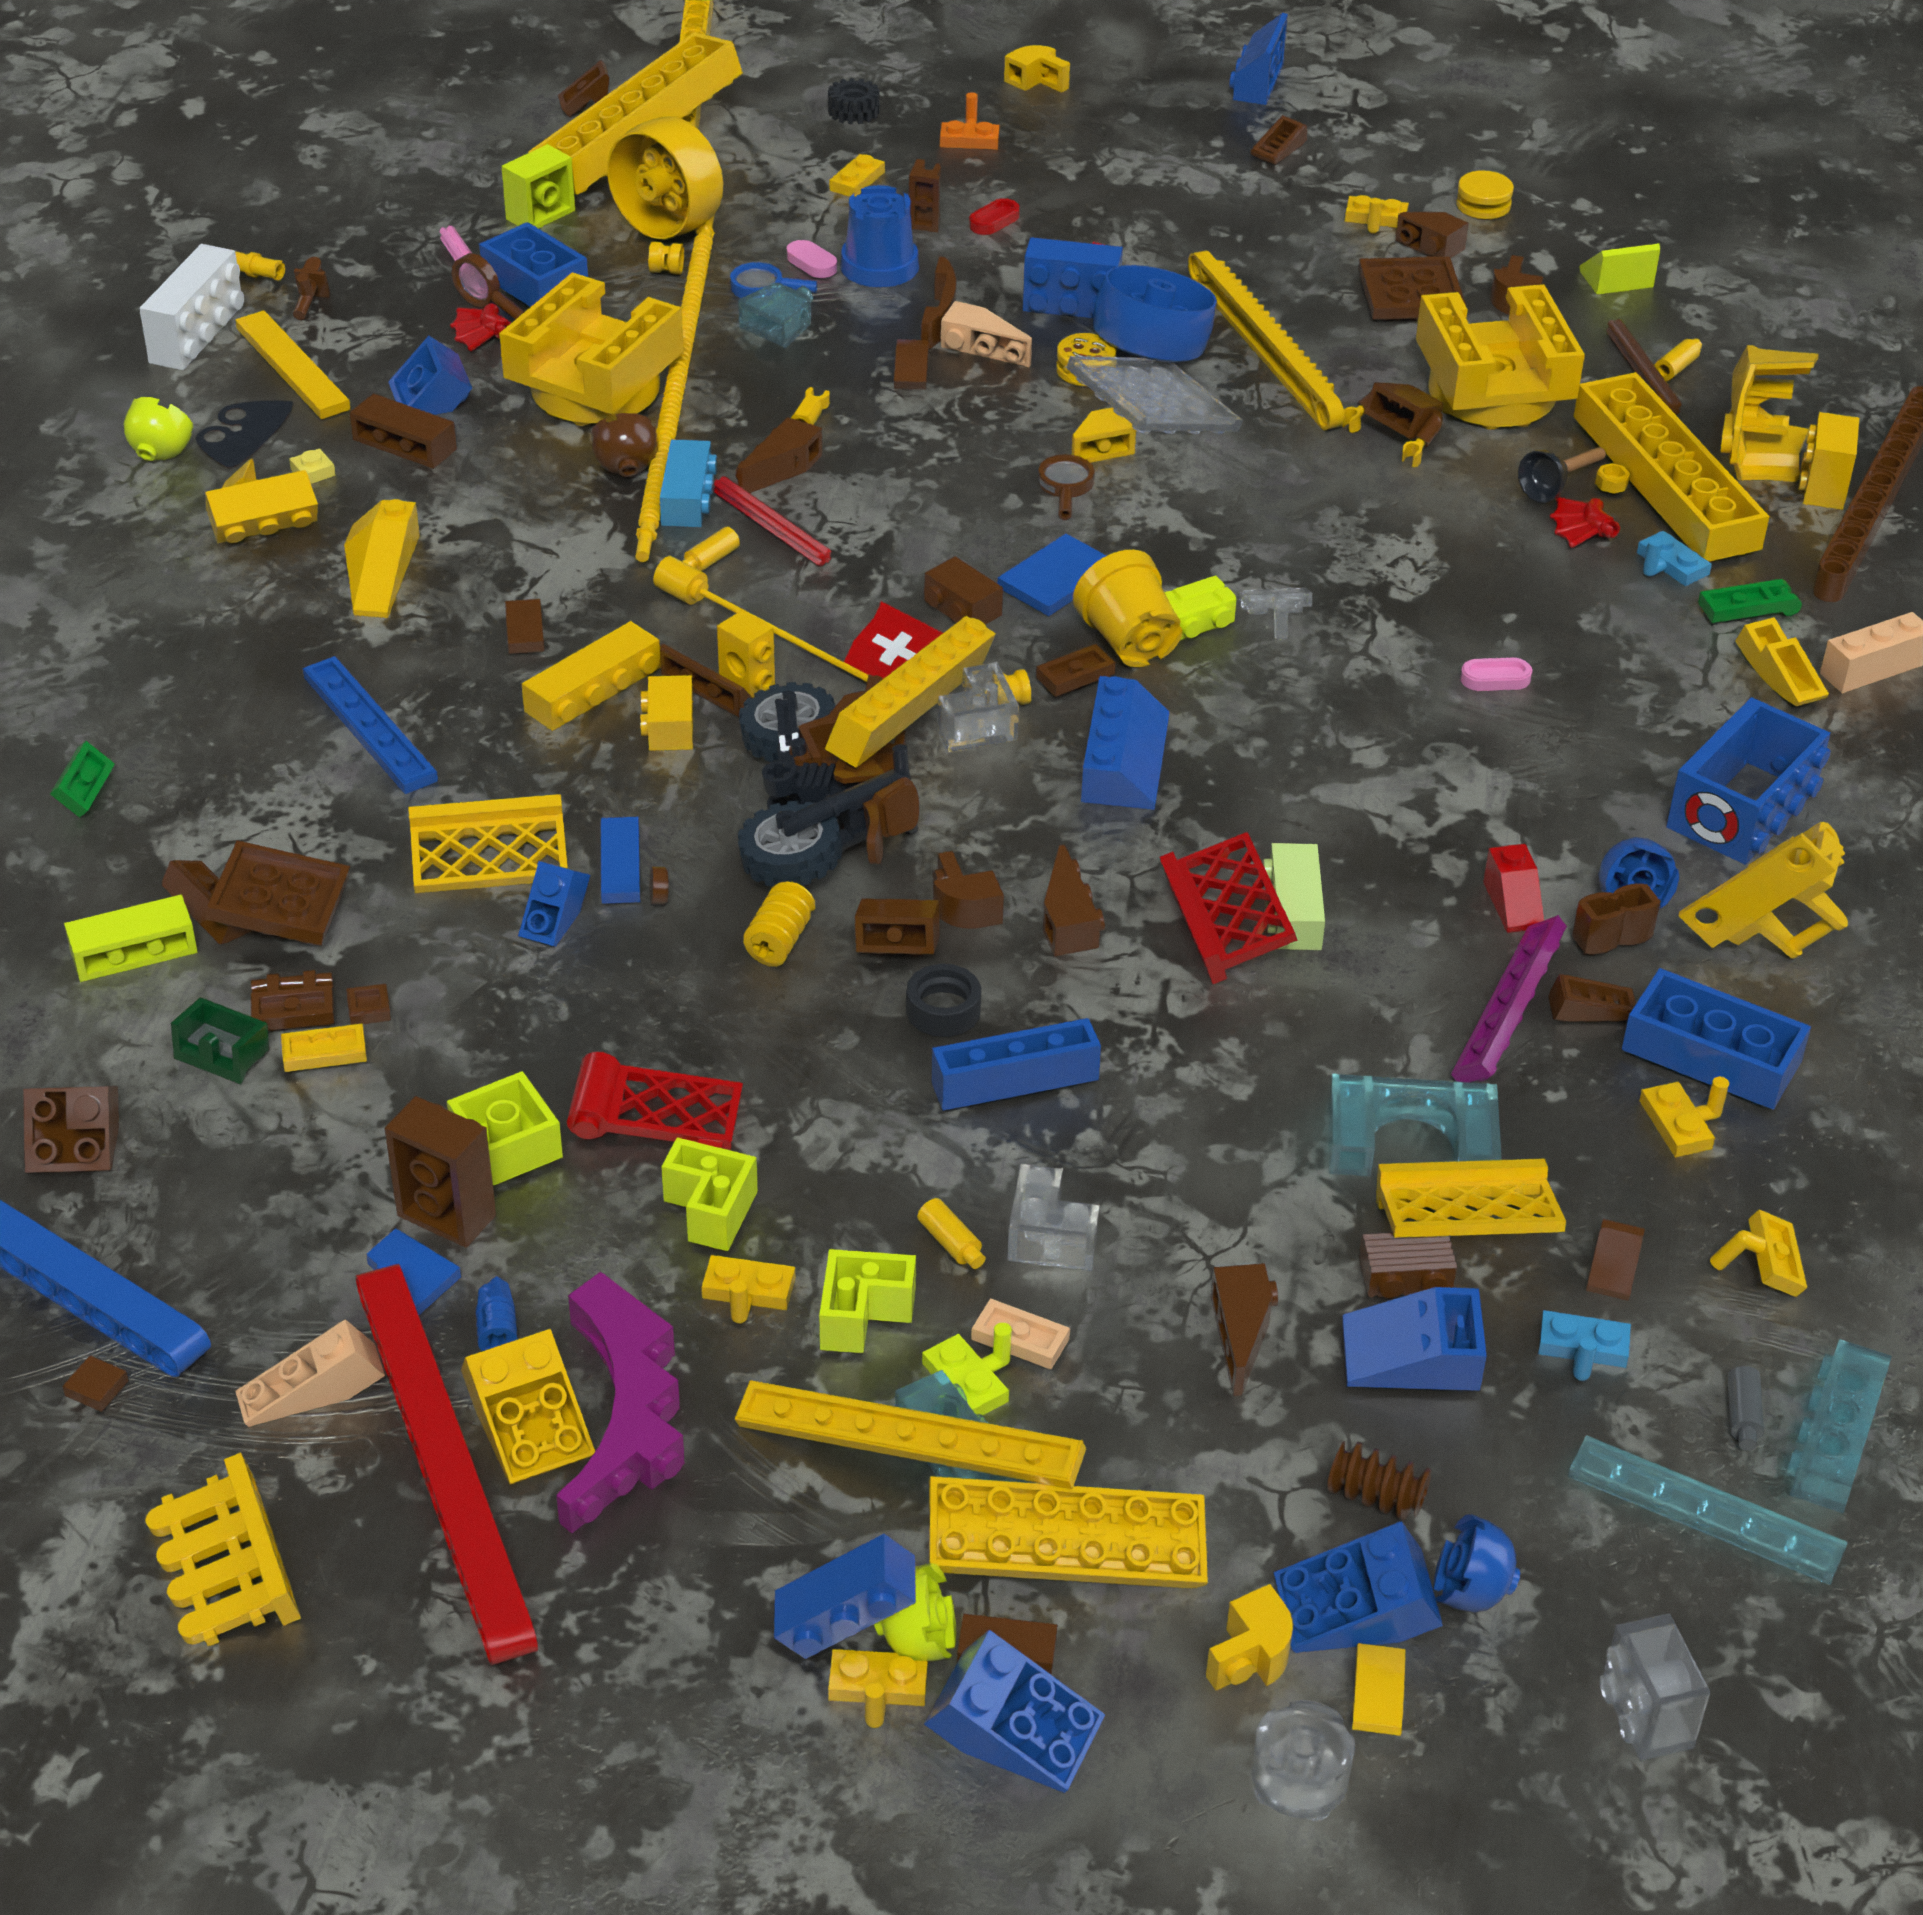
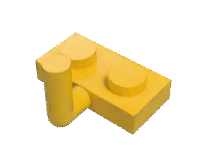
M1365 195L1349 196L1345 222L1367 224V230L1372 234L1377 233L1380 226L1397 228L1398 214L1408 212L1409 203L1400 202L1396 199L1381 200Z
M1721 1076L1715 1077L1712 1081L1707 1104L1696 1107L1679 1081L1641 1090L1639 1101L1675 1158L1713 1149L1715 1137L1705 1121L1717 1119L1721 1116L1729 1081Z
M1760 1209L1748 1219L1751 1232L1746 1230L1737 1232L1710 1257L1712 1266L1721 1271L1747 1249L1756 1253L1763 1284L1794 1297L1799 1296L1807 1288L1793 1224Z
M711 1255L701 1287L702 1298L730 1302L731 1319L735 1323L741 1324L747 1320L751 1305L787 1310L796 1279V1270L793 1266Z
M833 1649L828 1699L829 1701L865 1703L866 1724L871 1728H878L884 1722L886 1704L925 1706L928 1661H914L908 1656H899L897 1653Z

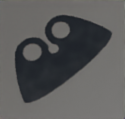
M265 400L241 402L225 406L218 413L219 421L231 426L240 425L242 429L232 431L224 426L207 427L197 434L196 442L207 455L227 468L235 467L254 454L276 432L291 412L293 402ZM232 409H242L246 412V416L239 420H229L225 417V414ZM210 431H221L225 434L224 439L218 442H208L204 439L205 434Z

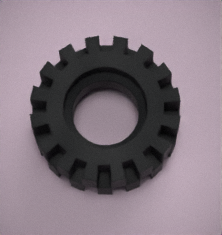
M849 78V81L841 79L840 83L834 82L833 86H829L828 114L832 116V119H839L841 123L848 121V124H853V122L857 121L858 124H863V120L870 122L872 118H877V114L880 112V90L876 84L873 85V82L869 80L865 83L864 79L861 78L858 81H855L854 78Z

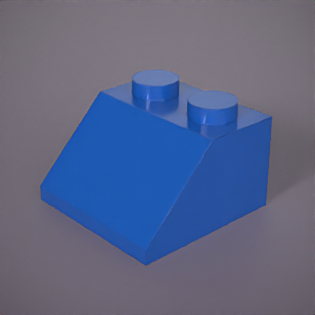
M428 336L388 381L397 402L434 415L452 412L459 403L467 399L470 391L473 389L459 355L431 336Z

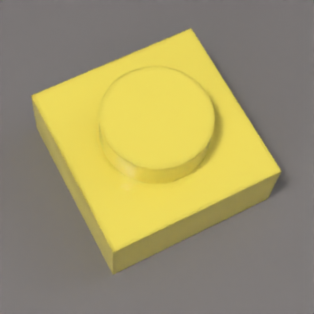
M320 448L289 458L291 470L293 472L306 470L311 484L336 476L334 464Z

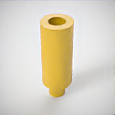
M1684 339L1655 363V367L1666 381L1671 380L1700 356L1701 341L1698 339Z
M724 527L686 551L682 562L702 572L739 548V537L732 528Z
M934 1198L927 1201L918 1212V1221L959 1264L968 1263L973 1269L981 1267L986 1258L980 1252L982 1248L980 1240L941 1199Z

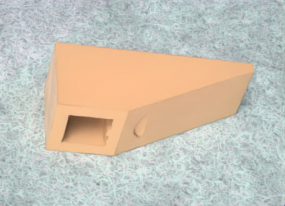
M955 301L942 318L941 347L1026 367L1031 366L1032 337L988 309Z
M345 1319L235 1392L244 1423L250 1427L349 1400L383 1378L385 1374L375 1343Z

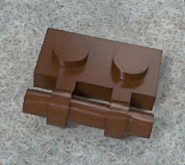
M316 970L303 971V975L280 977V974L276 973L267 974L266 979L251 980V1017L266 1022L268 1031L335 1024L332 972L316 974Z

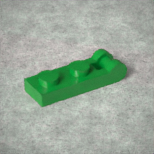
M1784 579L1700 591L1698 604L1712 623L1758 617L1783 612L1786 616H1792L1798 613L1802 607V602L1796 594L1791 593L1792 589Z

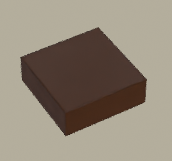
M386 984L346 989L351 1025L391 1021Z
M89 1356L63 1385V1390L66 1397L102 1412L129 1380L126 1370Z

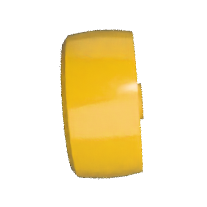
M664 116L643 122L631 128L616 140L610 150L607 161V176L612 196L622 215L642 234L656 239L680 236L698 228L713 217L718 210L723 196V178L719 161L709 141L688 121L678 117ZM668 158L672 161V166L668 163ZM678 179L682 182L683 188L680 187Z

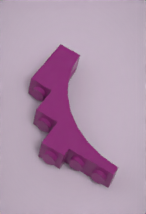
M601 1271L568 1295L571 1325L593 1345L606 1365L615 1389L611 1420L598 1449L582 1471L556 1495L559 1524L570 1533L575 1532L583 1524L595 1520L607 1505L617 1497L629 1493L639 1480L653 1490L665 1479L673 1478L685 1464L683 1435L667 1423L680 1409L678 1380L663 1369L671 1361L672 1357L675 1356L673 1326Z

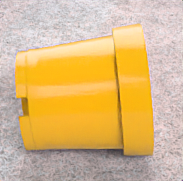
M1122 550L1107 555L1087 569L1077 582L1073 593L1075 610L1090 627L1097 629L1127 666L1144 667L1150 665L1149 659L1158 655L1161 660L1171 653L1179 643L1183 631L1180 627L1181 621L1162 588L1161 575L1152 558L1147 553L1139 550Z

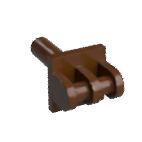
M318 257L308 258L303 269H294L300 297L293 316L298 320L305 319L314 296L329 298L331 295L326 273L321 268L322 263Z

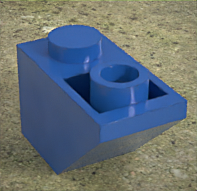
M539 861L518 936L556 947L581 911L590 875Z

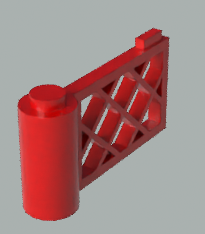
M592 1052L582 1058L567 1118V1126L572 1133L583 1139H595L603 1136L606 1132L673 1142L678 1137L731 1150L743 1083L620 1065L619 1061L608 1053ZM627 1081L643 1082L649 1088L635 1094L627 1086ZM677 1087L686 1089L690 1094L676 1101L668 1091ZM715 1093L732 1096L730 1101L718 1107L708 1097ZM658 1096L667 1106L652 1112L644 1102ZM699 1102L708 1112L693 1118L685 1108ZM632 1108H635L643 1116V1118L636 1121L619 1119L620 1114ZM676 1114L684 1124L678 1127L666 1126L661 1120ZM717 1120L725 1129V1134L707 1132L702 1126Z

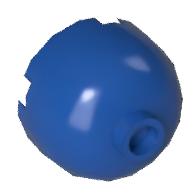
M1639 837L1620 841L1610 848L1601 861L1598 874L1602 892L1613 893L1618 888L1630 884H1648L1661 901L1660 909L1668 904L1675 894L1679 882V871L1671 854L1656 842L1648 838Z
M1466 1514L1454 1526L1455 1529L1462 1531L1456 1542L1453 1543L1446 1540L1436 1566L1433 1587L1434 1590H1443L1441 1596L1436 1597V1601L1451 1608L1467 1612L1487 1611L1498 1604L1506 1594L1511 1595L1515 1591L1520 1579V1569L1516 1568V1552L1507 1534L1490 1521L1475 1515Z

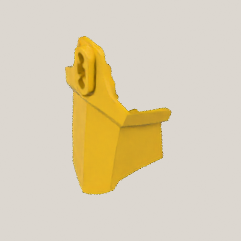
M1753 345L1746 346L1733 371L1732 408L1730 413L1725 415L1720 452L1729 454V463L1734 465L1737 480H1776L1787 482L1799 480V455L1808 436L1809 429L1789 425L1790 416L1769 414L1759 406L1760 403L1770 398L1792 399L1794 380L1759 378L1755 376L1810 374L1811 369L1814 368L1818 360L1819 354L1759 349Z

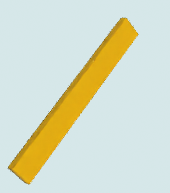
M752 1380L749 1381L735 1416L736 1423L739 1427L1068 1489H1073L1086 1451V1446L1082 1440Z

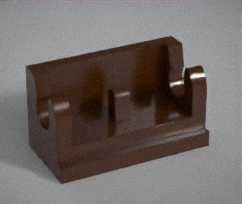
M917 159L909 174L912 229L937 233L939 231L941 165L939 163L934 165V169L926 170L925 160Z

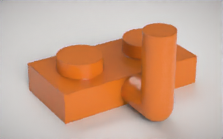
M970 92L966 94L965 123L957 120L942 122L940 147L998 150L999 125L989 122L977 123L978 95L976 93Z

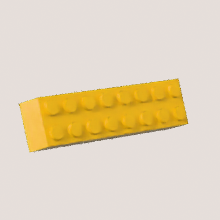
M697 32L692 33L528 151V153L548 144L572 157L574 194L577 195L585 192L592 183L599 178L607 176V161L610 150L616 140L631 128L643 122L664 116L678 117L680 119L686 117L701 103L710 100L720 89L731 85L733 80L743 73L734 43Z
M1637 372L1580 384L1573 417L1592 439L1605 450V453L1615 464L1622 465L1630 473L1629 480L1691 550L1707 561L1713 562L1763 549L1770 516Z

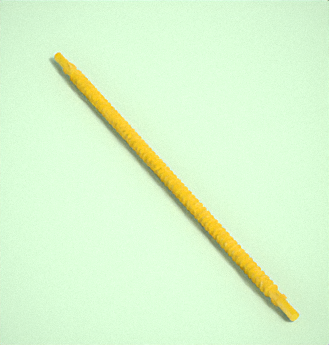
M714 216L696 229L697 236L693 243L681 305L683 352L669 366L657 425L658 451L655 458L650 462L641 513L638 520L640 528H637L636 531L638 544L635 557L640 562H646L649 559L652 542L657 537L655 530L659 527L661 515L660 493L671 439L675 440L713 245L712 238H714L715 232L712 227Z

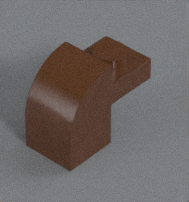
M1512 255L1509 265L1502 266V270L1494 268L1490 301L1496 309L1510 315L1511 307L1506 300L1507 288L1542 285L1543 282L1542 276L1522 273L1524 260L1522 256Z
M953 851L938 853V869L932 871L933 900H939V918L947 924L966 929L1003 924L1004 894L993 870L963 875Z

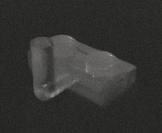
M1306 587L1237 591V605L1243 610H1247V614L1251 615L1267 614L1268 608H1274V639L1284 640L1288 639V613L1302 612V607L1312 606V592Z

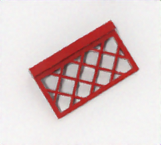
M1248 831L1178 860L1173 851L1159 857L1168 883L1212 984L1227 979L1225 969L1298 941ZM1246 847L1247 852L1241 861L1227 859L1230 853ZM1202 864L1211 865L1205 876L1190 873L1189 869ZM1221 868L1234 870L1229 881L1215 878ZM1244 873L1258 876L1252 887L1238 884ZM1209 887L1222 890L1216 901L1203 898ZM1232 893L1246 896L1240 907L1226 904ZM1256 898L1270 901L1264 912L1250 909ZM1220 913L1234 916L1228 927L1214 924ZM1244 918L1258 921L1252 933L1238 930ZM1268 924L1280 926L1284 929L1283 932L1271 937L1262 935ZM1231 939L1245 941L1241 949L1226 954L1225 949Z

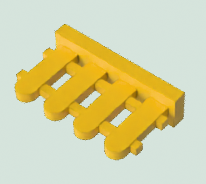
M241 1452L224 1459L228 1477L220 1480L216 1474L206 1479L207 1486L176 1499L172 1493L161 1498L163 1504L153 1508L146 1516V1524L154 1536L163 1537L171 1533L173 1536L172 1540L163 1543L158 1548L156 1558L162 1569L167 1572H175L183 1568L184 1575L170 1582L167 1587V1595L173 1605L178 1608H185L194 1604L195 1611L183 1616L178 1623V1631L183 1640L188 1644H198L205 1641L209 1647L219 1642V1634L249 1621H252L254 1627L266 1622L264 1615L276 1611L283 1626L301 1619L255 1478ZM239 1505L240 1511L231 1514L230 1508ZM216 1514L218 1515L219 1520L191 1532H185V1527ZM250 1540L252 1546L242 1549L241 1543ZM227 1549L229 1550L230 1555L198 1569L196 1568V1562ZM262 1576L263 1582L254 1585L252 1579ZM240 1585L242 1591L208 1605L207 1598Z

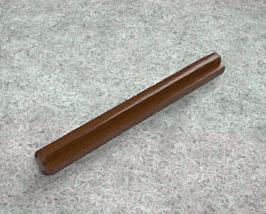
M1611 319L1607 323L1608 328L1606 329L1611 339L1634 371L1637 372L1674 414L1678 415L1681 412L1679 408L1682 406L1679 398L1621 319L1615 321Z

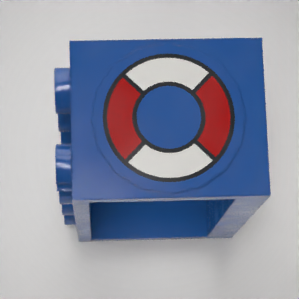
M1751 697L1678 770L1666 828L1746 865L1756 853L1759 855L1761 852L1763 853L1770 838L1774 834L1780 835L1788 819L1792 815L1798 816L1806 800L1809 797L1814 798L1818 791H1820L1824 780L1820 777L1821 770L1827 763L1831 750L1827 748L1831 733ZM1747 763L1778 777L1756 801L1725 787Z

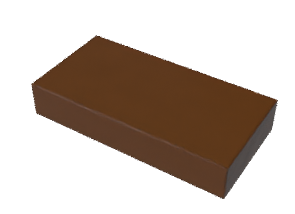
M540 599L505 601L509 654L543 652L544 638Z
M963 1613L957 1662L967 1647L988 1630H991L1045 1671L1052 1674L1058 1624Z

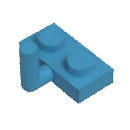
M1665 531L1652 535L1638 544L1637 553L1645 558L1643 573L1648 577L1664 571L1682 585L1687 586L1710 575L1712 563Z
M1543 1310L1538 1354L1574 1360L1573 1375L1579 1381H1585L1590 1377L1593 1363L1626 1368L1629 1358L1631 1324Z

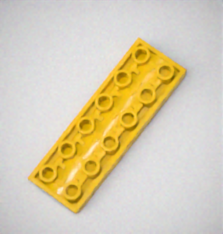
M930 1476L929 1564H937L943 1573L1198 1588L1206 1586L1208 1583L1204 1495L1082 1486H1074L1073 1489L1038 1483Z

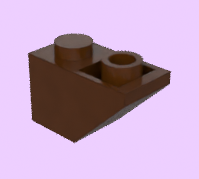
M1401 212L1398 214L1395 241L1429 257L1450 256L1452 258L1465 250L1469 223L1446 212Z

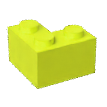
M677 1137L661 1166L664 1202L686 1207L689 1242L729 1251L758 1192L757 1158Z
M829 1249L819 1314L820 1350L864 1353L868 1320L912 1323L916 1292V1255Z

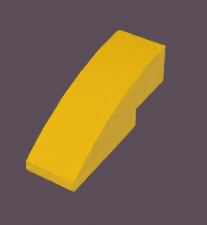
M1775 617L1744 625L1735 642L1758 675L1775 692L1795 706L1828 697V691L1796 637L1787 639Z

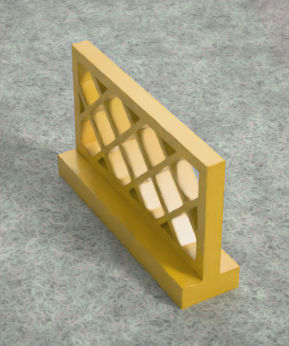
M561 794L408 807L415 893L533 883L538 866L537 863L546 855L557 860L560 863V867L568 869ZM557 831L548 842H544L534 835L536 832ZM499 835H518L508 846L496 839ZM478 837L480 839L470 849L458 842L461 838ZM435 840L442 842L432 852L420 846L419 843ZM526 842L539 849L529 859L516 852ZM488 845L501 852L491 862L478 855ZM450 848L462 855L452 866L440 859ZM508 858L521 865L515 872H504L498 867ZM470 861L482 868L477 875L466 876L460 870ZM432 864L444 871L438 878L422 880L421 874Z
M1545 1159L1378 1164L1376 1202L1379 1209L1385 1210L1395 1238L1565 1232L1566 1219L1547 1180L1548 1165ZM1507 1205H1514L1520 1207L1521 1209L1517 1210ZM1466 1206H1471V1207L1477 1208V1209H1479V1210L1473 1211V1210L1468 1209V1208H1465V1207H1466ZM1427 1207H1428V1208L1434 1209V1210H1436V1211H1435L1434 1213H1432V1212L1427 1211V1210H1425V1209H1423V1208H1427ZM1536 1213L1544 1217H1535L1533 1215ZM1495 1215L1503 1219H1494L1491 1216ZM1450 1216H1452V1217L1457 1218V1219H1460V1220H1451V1219H1448V1218H1449ZM1407 1218L1416 1220L1412 1222H1403Z

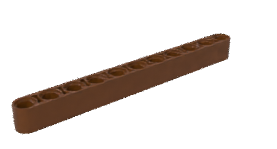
M1923 386L1914 387L1910 391L1820 560L1813 593L1822 601L1837 602L1845 596L1923 445Z

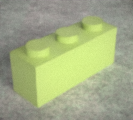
M1272 843L1270 859H1263V865L1298 940L1278 949L1322 950L1325 914L1318 844ZM1265 900V907L1269 905L1270 901ZM1267 925V933H1274L1276 935L1284 931L1283 927Z

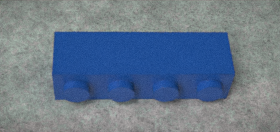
M1089 1018L934 1047L932 1048L931 1083L944 1111L1099 1080L1101 1044Z

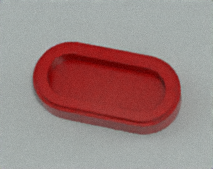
M997 199L970 215L969 228L972 232L979 235L996 233L1019 219L1020 206L1012 199Z

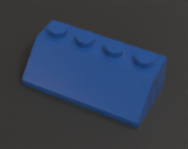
M1117 676L1099 677L1083 765L1081 802L1155 810L1170 711L1135 679H1125Z

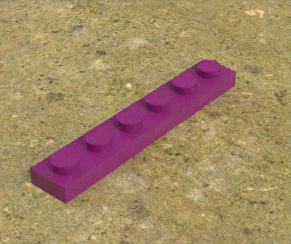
M1559 915L1528 926L1451 1073L1460 1086L1476 1080L1478 1082L1485 1081L1496 1072V1065L1503 1051L1509 1046V1039L1514 1029L1522 1021V1014L1528 1002L1534 997L1535 988L1539 980L1548 970L1547 965L1553 953L1560 946L1559 941L1567 926Z

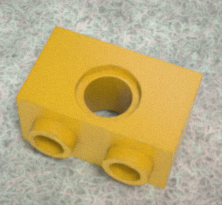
M744 610L739 611L717 625L719 674L744 687L752 698L755 697L754 693L761 689L766 691L769 689V686L775 685L774 628Z

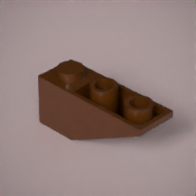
M787 417L777 428L772 430L771 434L761 444L755 447L754 451L744 461L738 464L735 474L738 485L747 492L752 493L807 472L822 456V428Z
M1060 845L1058 848L1044 901L1043 933L1054 957L1099 948L1100 932L1105 929L1103 913L1100 908L1095 909L1091 888L1088 883L1083 884L1077 859H1071L1065 845Z

